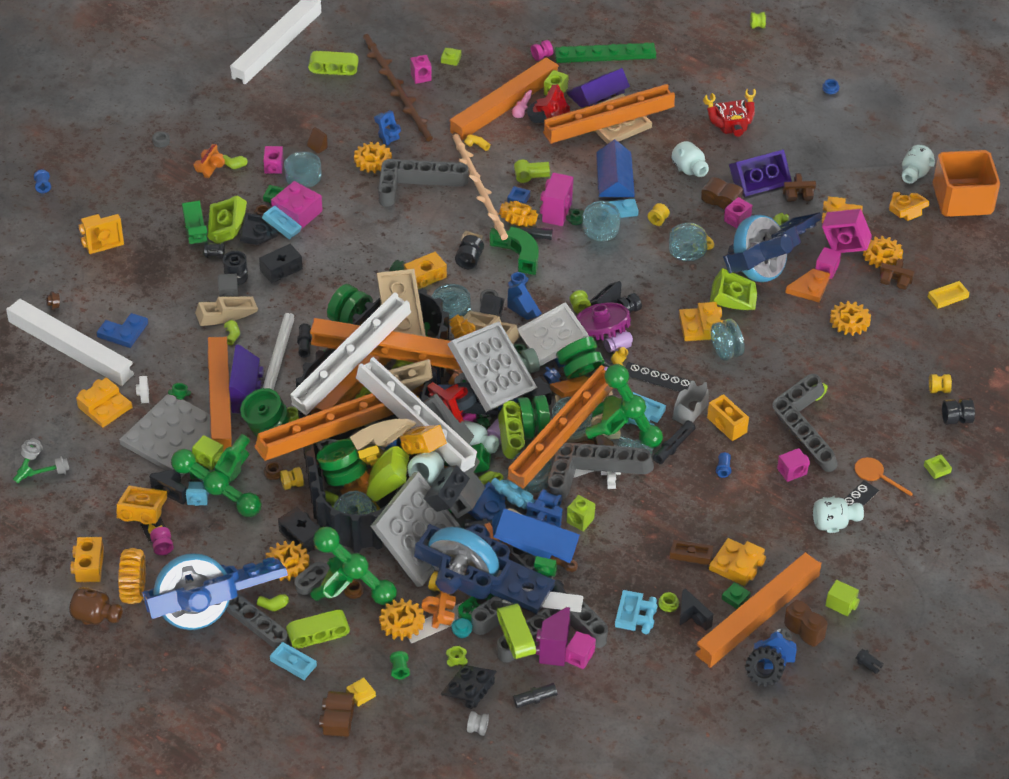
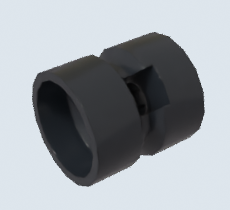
M473 235L463 237L455 255L456 264L467 270L476 268L484 250L483 241Z
M241 251L226 253L223 256L224 274L237 273L238 285L245 283L248 279L246 255Z
M971 398L959 399L958 402L955 399L943 400L942 418L944 424H957L958 421L962 424L973 423L975 419L973 400Z

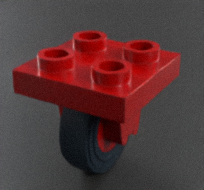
M558 84L552 85L545 98L533 102L527 109L529 119L534 123H541L545 119L570 112V106L567 104L564 93Z
M434 382L427 386L430 393L428 397L430 398L437 394L459 423L463 421L461 413L474 405L478 399L468 382L456 383L445 390Z

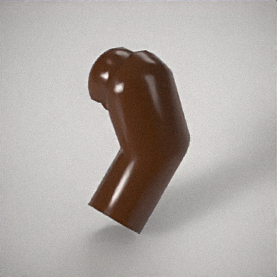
M555 556L550 557V559L556 560L557 565H561L568 572H574L578 568V563L573 558L568 563Z

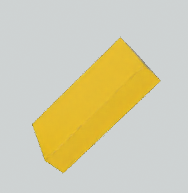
M958 281L929 291L927 297L938 309L968 298L969 291Z

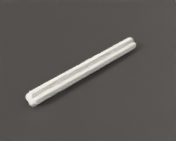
M292 313L284 314L263 388L274 390L294 322V315Z

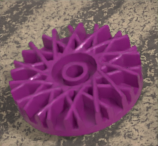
M618 303L596 304L582 310L576 316L589 337L596 336L597 341L600 338L604 340V334H607L609 338L611 336L616 337V332L622 334V332H625V327L629 328L631 325L629 310Z

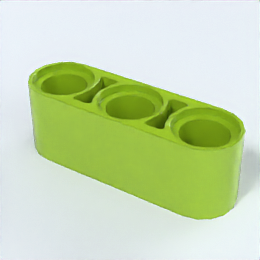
M314 51L311 53L308 68L316 74L354 75L357 72L359 58L354 53Z
M507 401L498 415L502 452L508 459H516L525 445L521 411L516 402Z
M519 604L498 608L497 617L513 658L518 659L536 654L534 640Z
M334 610L295 620L286 626L291 645L294 648H303L344 637L350 632L348 622L342 610Z

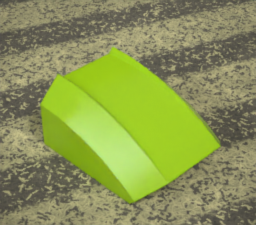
M237 195L222 202L210 204L208 239L216 244L234 239L242 226L247 201Z
M722 268L713 281L709 302H716L719 306L732 309H756V283L738 274L729 273L728 270Z
M399 446L388 449L377 460L370 472L366 495L373 501L380 500L406 483L409 455Z

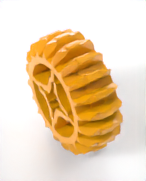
M129 548L124 549L121 553L118 585L119 597L123 603L135 604L140 603L143 599L142 592L145 589L146 561L144 552L141 549Z

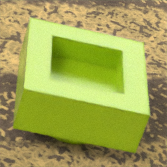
M445 47L441 63L457 66L461 58V50Z
M942 455L935 456L924 462V467L934 479L947 475L952 471V467Z

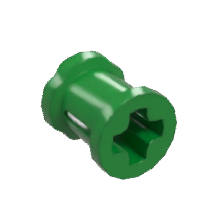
M396 651L390 655V662L393 665L391 676L395 679H404L410 675V669L407 668L409 656L406 652Z

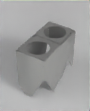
M692 380L688 390L684 389L679 392L674 406L673 420L683 425L687 420L692 422L696 420L708 405L709 391L706 382L703 385L697 386ZM697 401L695 410H691L688 407L689 403Z

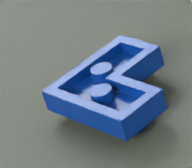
M131 313L123 325L105 320L96 332L97 337L131 348L148 325V318Z

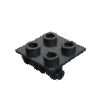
M468 665L462 666L441 695L463 699L466 701L465 705L467 708H476L481 701L480 699H483L484 694H487L491 686L494 685V675L497 671Z

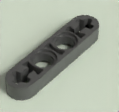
M238 594L236 598L229 601L226 611L270 646L277 648L282 642L288 643L287 631L244 597ZM248 612L255 614L252 618L244 617V614ZM260 624L269 625V627L265 630H261L258 628Z

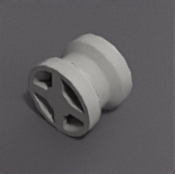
M471 711L467 732H478L484 736L488 726L489 715H478L476 712Z

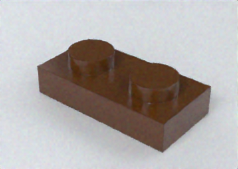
M673 540L670 559L710 565L714 546Z

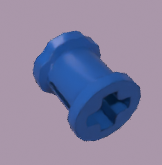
M38 170L34 173L35 189L39 193H47L51 189V183L48 181L50 175L46 170Z
M542 489L538 500L543 501L546 507L552 509L553 506L560 507L562 495L556 496Z

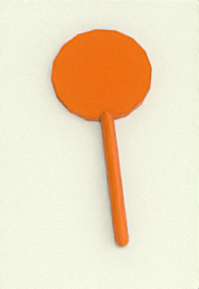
M866 457L856 462L855 472L861 479L874 481L882 478L906 494L913 495L911 491L883 475L884 467L878 460Z

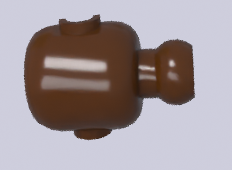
M81 587L74 592L71 598L69 612L74 619L80 620L83 624L87 625L100 624L104 618L111 623H118L122 617L123 607L119 604H109V597L103 592Z

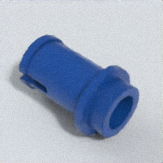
M723 452L718 456L719 461L716 473L719 477L726 478L732 471L730 467L731 455Z

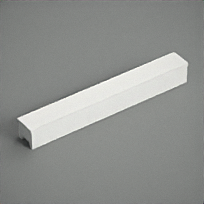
M300 0L230 65L232 79H242L244 84L249 82L321 14V0Z
M394 292L290 394L291 404L307 415L411 313L410 303L407 300L403 301Z
M19 299L6 309L10 323L115 383L123 386L134 375V372L130 370V366L133 364L132 361L24 300Z
M373 357L369 363L365 365L359 364L356 379L399 419L415 421L416 425L411 429L418 426H441L447 444L434 451L450 466L457 465L463 472L475 466L474 462L477 451Z

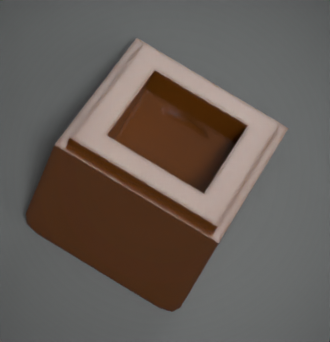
M314 127L307 146L316 153H321L328 148L327 134Z

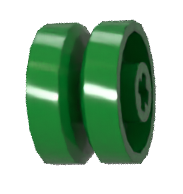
M344 284L331 297L327 308V317L330 321L353 324V316L355 314L362 315L365 312V304L367 302L373 303V299L370 295L359 291L356 287Z
M585 337L574 341L556 353L560 365H566L563 371L567 379L584 376L596 370L605 362L601 353L595 351L597 345L593 337Z
M270 388L255 390L247 395L242 402L241 416L255 436H258V433L289 423V410L278 393Z
M545 395L534 396L532 404L528 397L517 398L516 400L521 411L524 440L533 439L535 432L538 435L550 422V412Z
M341 439L332 442L322 448L317 454V462L323 470L324 479L331 486L351 483L360 478L367 470L366 463L360 459L358 450L351 439Z

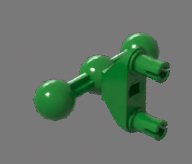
M620 364L609 366L605 371V381L609 387L617 389L622 398L613 395L607 396L591 413L592 417L603 414L602 420L596 425L586 427L587 437L592 439L603 434L608 436L615 434L631 418L635 420L640 429L638 435L640 444L648 449L657 448L663 440L662 431L658 426L650 425L644 414L646 411L645 400L631 391L627 383L629 381L628 370Z
M241 434L232 447H227L221 454L214 467V471L211 472L196 463V457L190 450L178 449L173 453L171 465L176 472L181 474L190 472L203 481L204 488L209 494L214 496L223 494L235 502L238 512L244 517H254L260 512L262 503L256 494L251 492L243 494L229 485L240 474L242 464L250 455L245 450L246 446L250 443V439L247 436Z
M321 527L315 532L313 541L316 548L323 553L332 552L335 557H331L327 561L330 569L321 586L312 589L311 597L313 600L318 601L325 597L331 599L338 596L352 583L353 579H361L372 589L371 596L373 600L379 605L391 604L396 599L397 589L394 583L389 580H379L368 570V562L363 555L359 553L351 554L339 543V535L335 529Z

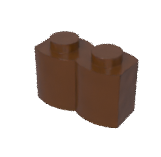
M711 177L702 189L701 199L707 204L718 205L725 210L738 197L742 199L743 189L736 184L726 183L722 179Z
M795 600L786 607L784 624L791 632L799 634L805 643L816 647L825 639L827 621L820 614L812 612L810 607L800 600Z
M328 691L327 698H323L322 710L325 712L324 715H320L319 728H323V735L349 737L355 705L354 693Z

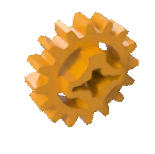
M370 142L369 145L363 143V147L358 146V150L354 151L356 167H360L361 171L366 169L367 173L370 171L376 173L377 170L381 172L383 161L392 159L390 148H386L385 144L380 146L379 142L376 144Z
M519 201L502 203L499 211L500 217L505 218V221L522 227L535 225L538 218L536 210H532V207Z
M875 236L874 240H870L868 249L863 251L864 260L869 261V265L875 264V268L881 266L882 263L896 266L898 258H902L903 255L902 245H896L897 240L890 241L891 237L884 239L881 236V239H878Z
M849 301L846 304L840 302L839 306L835 305L834 310H831L830 323H833V328L838 327L837 332L844 331V335L851 333L854 336L855 332L860 335L862 331L866 332L867 327L870 326L871 314L868 313V309H863V304L858 306L857 302L850 304Z
M457 314L449 320V325L452 327L451 332L455 339L476 331L474 324L468 322L467 319L464 320L462 315Z
M284 541L283 545L276 543V548L270 547V553L265 554L266 558H278L286 567L288 575L281 577L280 581L284 578L291 581V577L296 578L299 573H302L309 567L310 561L307 549H302V544L295 546L294 541L291 544H287Z
M401 598L399 603L393 600V605L387 603L385 604L386 609H381L379 620L381 630H385L386 636L392 634V639H396L399 636L401 641H403L405 636L412 639V634L418 636L419 630H423L425 615H423V609H419L418 603L412 605V600L405 603L404 599Z

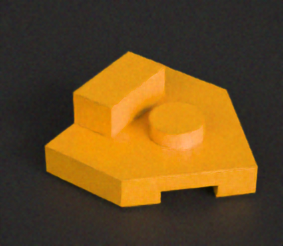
M893 192L889 211L909 221L922 215V209L929 206V200L918 193L900 195V192Z

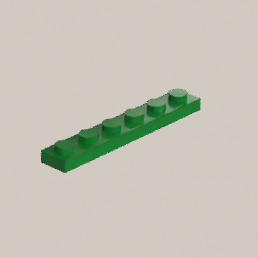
M654 43L555 47L556 63L656 59V49Z

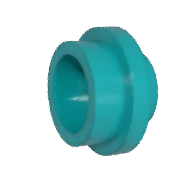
M464 618L456 619L452 623V632L459 638L469 636L472 632L471 621Z

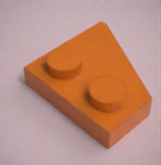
M812 269L786 287V293L820 302L831 273Z

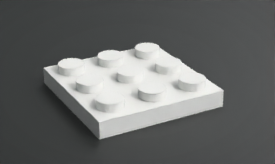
M566 302L518 328L519 335L528 349L533 348L536 351L540 366L557 358L556 353L568 344L589 337Z

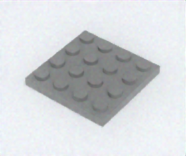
M500 321L448 343L452 354L486 412L537 388Z
M167 394L119 439L120 445L166 471L173 470L171 457L178 449H188L192 452V447L203 435L211 439L210 414L183 399L178 400L175 396Z
M419 471L414 472L371 525L372 529L417 587L423 586L435 570L431 564L414 557L415 544L419 542L427 530V526L431 524L440 529L446 527L461 528L448 509L436 512L423 499L429 491L430 485Z

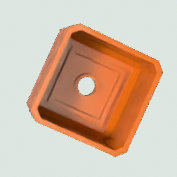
M986 150L941 152L938 155L932 184L941 214L945 217L990 215L995 209L1000 180L990 152Z

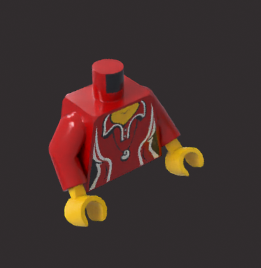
M748 89L746 90L745 98L748 99V102L746 100L716 103L714 106L715 95L711 93V100H708L707 95H705L703 102L705 105H708L707 111L710 122L720 128L724 134L733 133L736 137L742 136L755 115V102H753V98L755 97L756 90L753 89V95H749Z

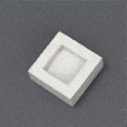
M139 376V384H136V394L141 397V403H149L147 376Z

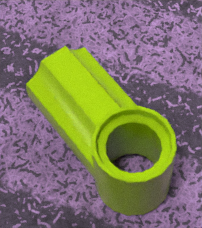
M521 159L514 163L516 179L520 183H526L531 178L550 177L549 162L529 163L527 160Z

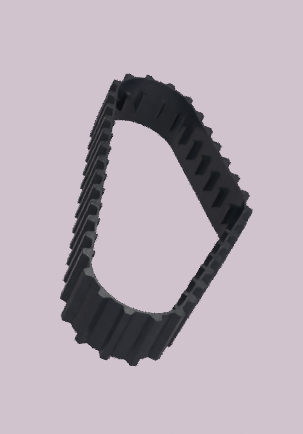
M420 289L418 293L423 323L428 322L430 324L429 330L437 335L435 338L449 340V312L443 311V300L441 298L434 299L427 295L426 289ZM380 298L374 303L367 302L365 304V312L362 315L355 314L353 316V324L361 326L381 306ZM336 349L318 350L315 353L316 360L314 362H305L303 364V376L296 378V388ZM431 365L432 378L424 383L423 392H420V400L422 402L429 398L428 394L430 393L427 388L429 384L434 382L437 385H441V377H444V367ZM298 410V419L311 415V411L305 415ZM316 443L303 447L306 473L308 474V486L310 488L311 503L313 504V517L317 519V524L321 527L335 529L339 535V543L345 547L352 548L354 553H359L362 548L372 546L377 550L381 549L382 540L372 529L371 525L385 507L376 512L360 515L343 513L331 507L326 502L325 491H323V477L317 462L318 447ZM408 454V455H409L408 464H409L410 460H411L415 455H417V454ZM407 465V473H406V477H407V478H406V481L410 478L409 475H408V465ZM400 486V487H398V488L396 489V493L393 494L392 499H393V497L397 494V492L401 489L402 486Z

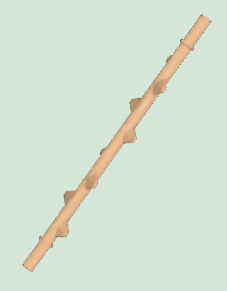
M454 134L452 138L456 144V149L462 157L458 161L468 166L469 177L474 181L480 194L476 198L485 204L488 216L494 223V228L498 231L501 239L506 240L508 235L504 229V224L500 221L499 213L495 210L488 196L492 192L483 186L480 180L481 176L477 173L470 159L474 155L465 149V144L462 143L460 136Z

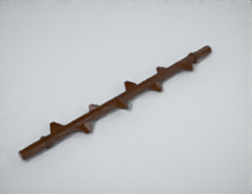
M364 34L363 39L370 50L367 57L376 58L382 68L378 72L386 75L394 87L390 95L400 97L405 105L402 111L412 116L418 126V130L422 132L426 141L430 142L433 137L425 124L428 120L420 117L412 105L416 101V97H410L405 94L400 86L404 81L395 78L388 66L392 59L383 58L369 34Z

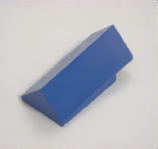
M614 139L596 152L599 197H635L631 152Z
M502 509L492 518L494 538L534 556L547 559L555 556L568 563L572 561L580 534L507 509Z

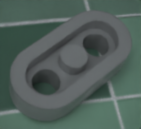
M315 562L305 569L294 580L295 590L299 594L306 595L310 594L313 588L319 587L330 569L328 564Z

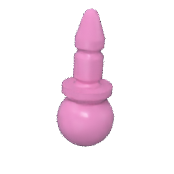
M531 90L525 93L521 102L518 101L517 105L513 107L512 115L514 117H524L525 110L528 108L527 103L531 98Z

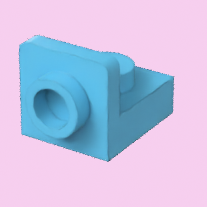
M189 482L188 489L186 490L187 505H207L209 493L205 490L203 482Z

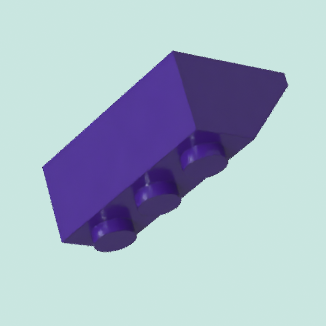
M620 68L570 89L566 93L582 108L596 105L597 101L600 100L602 102L609 100L613 94L616 96L625 93L624 89L629 88L630 85L623 68Z
M784 149L729 164L733 182L743 189L744 197L782 187L784 182H792Z
M235 345L229 384L232 413H241V405L247 395L262 388L260 378H263L264 367L260 366V358L241 345Z

